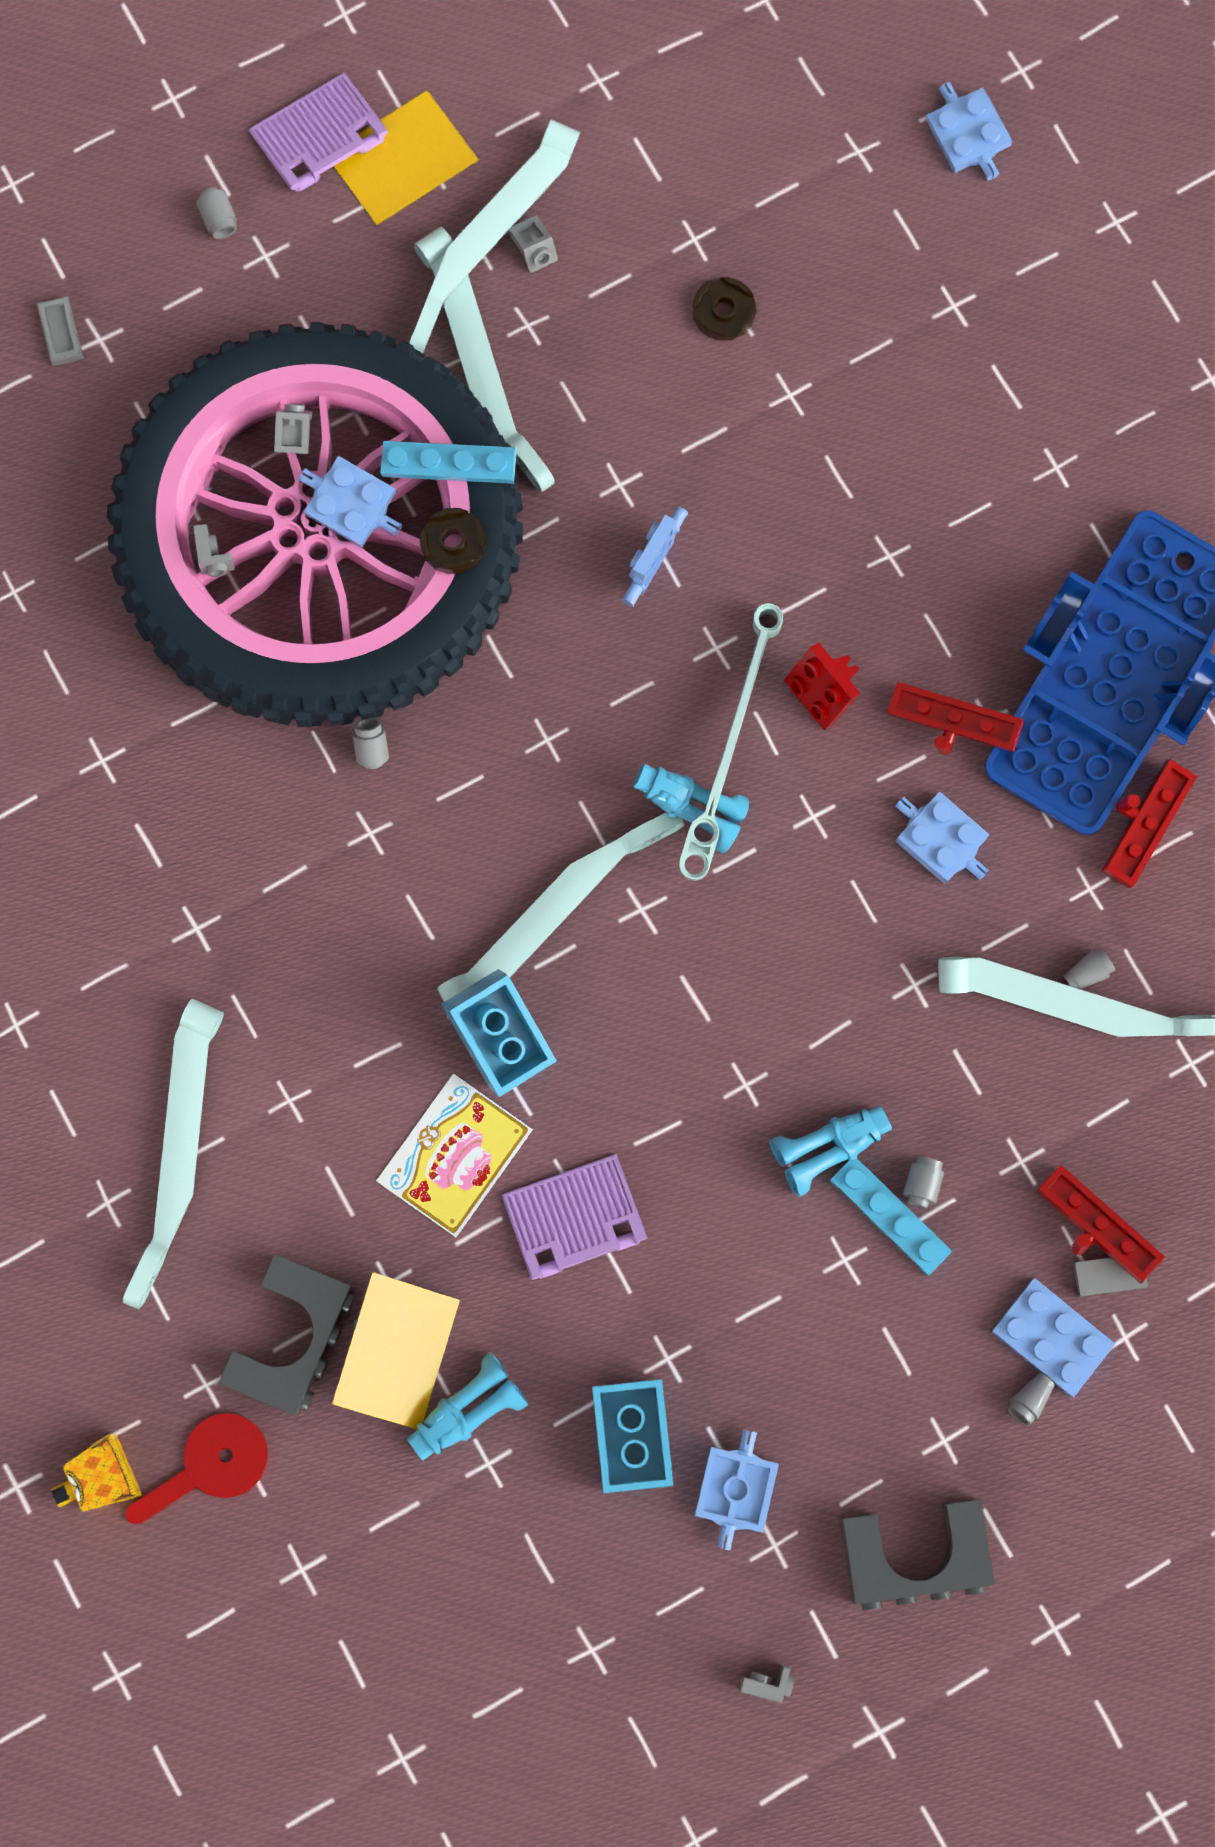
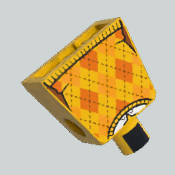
M116 1434L105 1436L66 1463L63 1468L68 1481L51 1488L52 1495L59 1507L77 1500L82 1512L142 1495Z

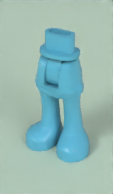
M645 763L639 769L633 784L634 788L644 792V798L650 799L655 805L666 811L669 817H679L691 823L705 811L690 804V799L707 805L711 790L695 783L687 775L683 776L666 771L661 766L654 769ZM739 794L733 797L720 795L716 811L723 814L725 819L715 816L719 828V837L715 851L724 854L735 841L741 828L737 824L744 820L748 812L749 798ZM698 825L699 827L705 829L710 834H712L713 838L714 831L710 825Z
M877 1106L869 1111L864 1108L860 1113L841 1118L834 1117L829 1120V1124L800 1138L774 1137L769 1140V1144L780 1166L784 1167L808 1152L826 1143L833 1142L835 1147L785 1170V1177L791 1190L797 1197H801L810 1190L811 1181L815 1176L842 1161L857 1159L860 1152L865 1150L874 1141L881 1140L880 1135L892 1130V1127L882 1107Z
M489 1352L481 1360V1370L478 1375L450 1398H443L438 1401L437 1407L424 1420L423 1424L419 1423L416 1425L418 1430L407 1437L408 1442L422 1461L434 1452L438 1455L442 1452L441 1449L448 1448L459 1441H467L477 1427L505 1408L520 1411L529 1405L512 1380H508L484 1402L464 1415L462 1412L463 1408L481 1394L509 1377L492 1352Z

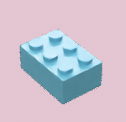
M499 969L441 1004L489 1089L499 1097L557 1061L509 976Z
M662 1379L592 1387L603 1493L674 1486Z

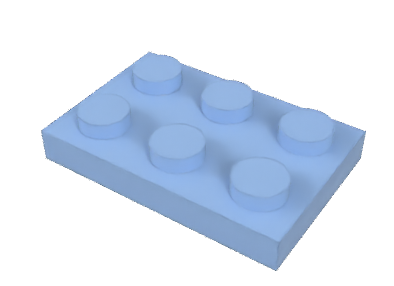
M1035 1278L1028 1283L990 1331L1040 1373L1049 1377L1057 1387L1071 1398L1075 1397L1115 1345L1113 1341Z

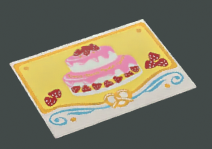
M452 1074L376 1181L454 1237H457L533 1129L458 1076Z

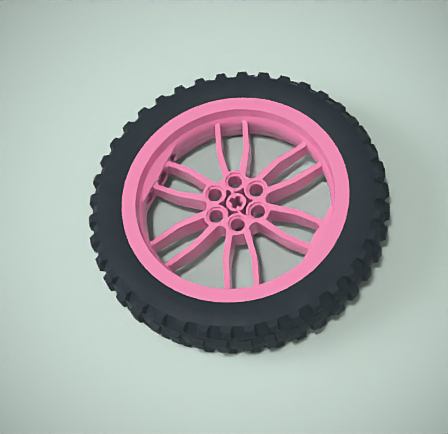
M311 322L309 329H303L302 326L294 327L290 323L280 325L278 332L272 333L270 330H257L249 333V338L246 341L233 343L229 340L220 344L219 353L215 355L208 353L195 359L191 371L188 373L183 372L181 375L175 374L168 381L169 390L166 393L159 392L148 404L150 413L145 419L140 418V420L135 422L131 429L134 439L131 444H124L120 453L121 473L113 477L111 489L115 495V502L107 505V519L113 525V534L107 537L108 549L111 554L116 555L117 562L111 566L116 584L124 587L126 593L121 599L126 611L134 613L137 619L135 623L137 631L144 641H151L155 647V655L164 665L168 664L177 673L178 678L188 686L193 685L203 692L205 697L214 702H218L228 708L232 705L234 712L244 716L249 715L259 718L263 714L265 721L289 725L292 720H296L298 727L321 726L323 721H329L330 725L353 724L354 718L358 716L363 720L382 716L384 710L388 707H391L393 710L404 708L413 703L414 695L418 693L423 697L427 696L439 686L440 678L444 675L451 677L463 667V657L466 654L474 656L481 648L482 634L486 629L493 630L499 620L498 607L500 603H508L512 593V585L509 583L511 573L518 572L520 555L515 553L516 545L523 543V523L517 521V513L523 511L521 494L516 492L515 483L518 482L516 468L514 484L436 480L442 499L443 510L446 508H462L481 520L487 535V549L482 560L474 568L461 574H445L435 570L425 561L419 577L415 576V578H412L383 564L355 543L339 540V534L324 525L316 524L315 520L305 515L304 511L313 498L306 496L305 493L312 487L299 481L300 474H304L296 453H287L295 480L294 485L289 489H283L252 468L222 456L227 443L260 421L276 416V411L284 409L285 404L305 405L304 409L320 408L322 444L318 470L311 472L321 478L331 468L332 442L328 414L329 408L363 414L390 426L400 433L390 441L507 447L503 436L499 435V431L493 422V417L487 408L482 407L470 389L456 375H451V370L431 356L425 358V354L414 349L413 345L405 341L397 345L395 338L386 336L378 331L373 330L370 335H367L366 331L357 330L355 325L342 324L340 330L334 328V325H327L323 322ZM383 445L366 456L357 467L372 475L375 470L381 467ZM221 470L249 483L268 497L269 501L267 506L233 501L206 490L212 481L214 472ZM400 478L390 484V486L396 489V493L390 503L401 498L425 479ZM199 502L235 518L273 526L272 530L244 542L227 552L232 554L234 567L271 551H274L276 556L254 580L221 604H218L205 588L207 584L219 577H211L208 574L202 575L201 572H197L190 551L188 524ZM290 506L294 508V511L288 516L278 514L282 507ZM311 522L316 524L315 528L311 527ZM378 527L367 539V542L397 546L424 556L420 547V539L398 530V535L394 536L383 528ZM451 534L446 538L445 545L451 548L457 547L462 542V537L458 534ZM288 537L297 539L296 544L292 547H284L281 543ZM317 550H324L328 553L321 560L311 558V555ZM343 558H349L381 580L413 592L405 610L383 626L353 638L351 636L348 601L337 567L338 562ZM298 563L302 565L300 610L304 638L302 644L288 643L266 637L247 628L230 616L233 612L264 593L292 564ZM329 574L339 599L343 639L340 642L313 644L310 604L314 577Z

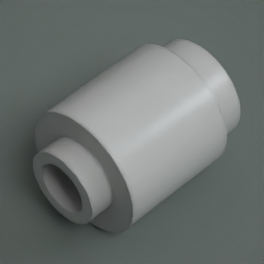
M217 188L204 190L200 194L196 205L207 231L215 239L226 238L234 234L237 230V218L226 192Z
M377 718L356 721L352 731L356 762L367 769H377L389 759L385 728Z
M917 1156L916 1162L911 1163L903 1195L909 1198L908 1204L927 1209L928 1204H936L944 1176L942 1162L929 1157Z

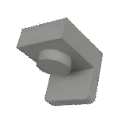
M537 215L509 229L511 239L523 254L530 273L558 260L553 238Z
M285 404L284 409L276 411L274 452L309 453L312 411H304L305 405Z
M207 524L193 526L201 574L219 577L226 575L228 571L235 570L232 554L218 555L216 534H209Z
M781 1665L776 1685L771 1684L772 1677L751 1672L750 1678L741 1677L738 1690L782 1703L784 1696L790 1697L794 1676L789 1675L790 1667Z

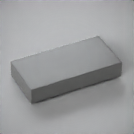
M65 296L37 303L52 366L84 359L69 297Z
M1112 1258L1073 1263L1078 1297L1148 1288L1147 1279L1140 1284Z

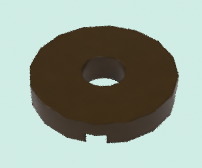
M720 277V279L705 282L696 292L692 306L693 319L699 330L706 336L719 341L734 340L743 336L751 328L756 315V304L750 288L740 280L731 277ZM721 302H726L732 306L733 311L728 315H722L717 312L715 307Z
M446 508L433 514L425 528L423 526L420 533V547L426 561L435 570L445 574H461L471 570L482 560L487 549V535L481 520L468 513L467 510L462 508ZM449 535H460L462 542L457 547L451 548L446 546L445 540Z

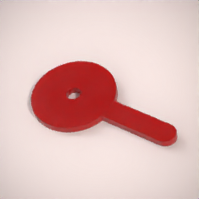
M222 1413L203 1420L193 1429L187 1439L184 1450L186 1469L131 1504L126 1510L127 1520L132 1524H141L196 1487L204 1493L218 1498H231L246 1493L259 1482L267 1466L268 1448L262 1432L251 1420L237 1414ZM227 1448L231 1450L233 1456L229 1462L225 1463L221 1461L219 1455L223 1449Z

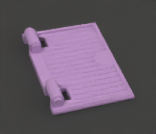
M345 73L248 129L251 136L286 184L295 192H301L318 182L319 178H321V173L359 151L360 154H365L380 145L385 140L384 136L388 133L386 127ZM369 124L373 133L361 139L356 131ZM304 162L309 171L297 178L291 169Z
M617 1154L501 1194L531 1280L551 1276L562 1272V1269L615 1250L618 1252L648 1239ZM629 1221L632 1232L616 1237L613 1226ZM551 1249L555 1260L539 1265L535 1254Z

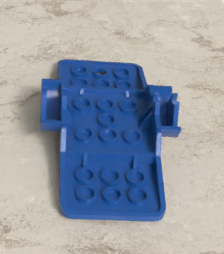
M1143 511L1134 518L1094 584L1073 571L1070 572L1023 651L1045 663L1014 714V717L1024 720L1014 753L994 747L986 760L985 773L993 783L1073 831L1082 835H1092L1103 826L1160 733L1185 746L1189 735L1206 713L1209 704L1215 697V655L1210 653L1215 641L1214 546L1158 513ZM1184 553L1188 554L1192 558V568L1188 570L1180 569L1175 561L1176 556Z

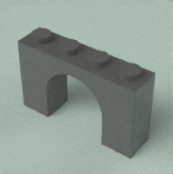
M274 1254L261 1287L294 1300L307 1310L313 1324L311 1345L302 1358L293 1364L283 1367L268 1366L232 1351L218 1384L292 1415L299 1416L301 1410L307 1412L314 1397V1392L310 1391L315 1378L321 1379L328 1364V1360L324 1359L326 1350L329 1345L332 1347L336 1345L342 1330L341 1327L337 1326L342 1313L349 1314L356 1296L351 1294L353 1289L351 1285Z
M981 1499L942 1504L948 1541L947 1554L942 1565L934 1573L920 1579L904 1578L897 1574L888 1564L883 1552L878 1514L872 1513L840 1518L852 1603L856 1605L861 1604L862 1610L882 1608V1601L896 1599V1605L916 1603V1596L930 1594L931 1600L951 1598V1591L965 1589V1595L986 1593L985 1586L995 1584Z

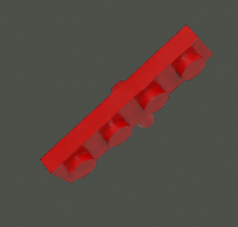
M901 682L896 684L887 711L890 716L943 731L942 736L936 737L934 741L936 748L943 755L951 752L956 736L1014 753L1024 725V720Z
M1169 759L1163 764L1141 804L1139 796L1135 794L1118 800L1116 809L1130 818L1131 821L1101 871L1127 888L1134 887L1197 776L1172 759Z
M1062 1165L1038 1189L1037 1192L1083 1232L1078 1235L1071 1249L1074 1254H1083L1094 1242L1140 1284L1164 1260L1165 1256Z

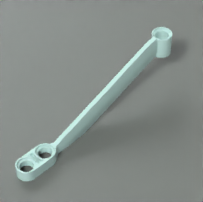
M551 119L540 148L448 246L409 344L414 346V349L421 353L424 352L444 300L565 170L579 137V131Z
M438 227L414 244L417 255L424 265L433 271L435 278L446 250L453 242L443 227ZM467 275L444 300L443 306L468 387L482 407H486L493 417V422L499 431V435L503 436L507 447H515L517 451V465L533 486L542 493L554 485L555 480L528 441L515 429L474 292Z
M763 604L754 613L753 629L758 635L706 810L692 822L687 834L679 868L681 874L691 881L701 880L707 875L719 837V828L715 818L716 808L767 640L775 637L780 632L783 623L782 611L774 604ZM770 614L775 617L777 624L772 628H765L759 623V618L762 615ZM708 824L713 828L714 836L710 841L700 842L696 839L694 830L698 825ZM690 856H698L703 860L704 869L699 874H690L685 869V861Z
M664 813L631 830L612 843L571 863L469 972L451 978L437 987L444 1002L497 969L507 974L510 978L625 855L642 850L675 833L685 825L683 819L679 817L671 818L667 813Z
M943 957L938 959L940 993L952 994L975 991L1117 1037L1215 1035V1015H1187L1170 1018L980 957Z
M191 999L187 1004L174 1037L153 1239L146 1248L123 1297L124 1304L137 1310L143 1306L166 1258L169 1246L193 1197L208 1047L211 1039L217 1033L224 1012L195 999Z

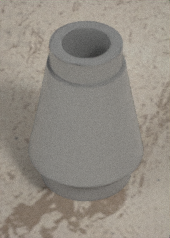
M1100 948L1095 952L1093 950L1088 952L1068 973L1063 975V978L1069 986L1083 989L1110 978L1109 974L1115 971V967L1104 950Z
M1038 1373L1035 1378L1009 1400L1011 1404L1007 1408L1008 1412L1017 1421L1026 1426H1030L1033 1421L1037 1422L1052 1389L1055 1387L1054 1382L1046 1375Z

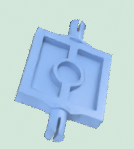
M947 82L946 87L944 84L941 85L939 91L946 104L942 108L928 114L926 121L954 173L969 166L980 165L987 180H991L992 176L993 178L997 177L999 171H997L992 158L997 152L1010 147L1012 139L985 89L981 88L967 96L958 97L951 82Z
M337 457L329 472L322 478L306 468L302 471L304 475L300 474L299 481L315 489L313 498L304 511L305 515L361 548L366 543L370 534L377 530L378 527L383 528L394 536H397L398 530H401L402 523L386 515L388 505L394 497L396 489L342 457Z
M676 506L671 517L665 514L660 524L654 522L646 536L648 542L644 551L638 549L630 563V567H632L629 577L632 578L631 585L622 598L626 605L634 607L639 595L642 596L653 579L673 545L675 535L679 533L682 522L688 515L684 508Z
M940 791L927 805L920 809H917L905 797L896 804L895 808L910 820L906 829L897 837L895 842L943 884H946L955 873L964 868L975 875L979 881L988 873L989 869L984 867L974 857L978 848L990 834Z
M743 1430L739 1450L726 1451L710 1447L695 1516L712 1520L721 1526L716 1547L722 1549L725 1536L727 1535L724 1549L731 1550L735 1530L750 1529L762 1533L764 1531L779 1464L762 1460L752 1453L757 1435L756 1432L750 1433L747 1445L749 1431Z

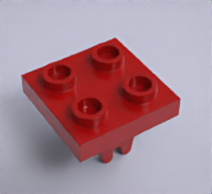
M818 642L807 650L786 676L784 682L809 711L811 717L825 731L840 718L860 694L850 681L859 670V667L856 665L852 667L847 666V663L851 660L849 655L832 659Z

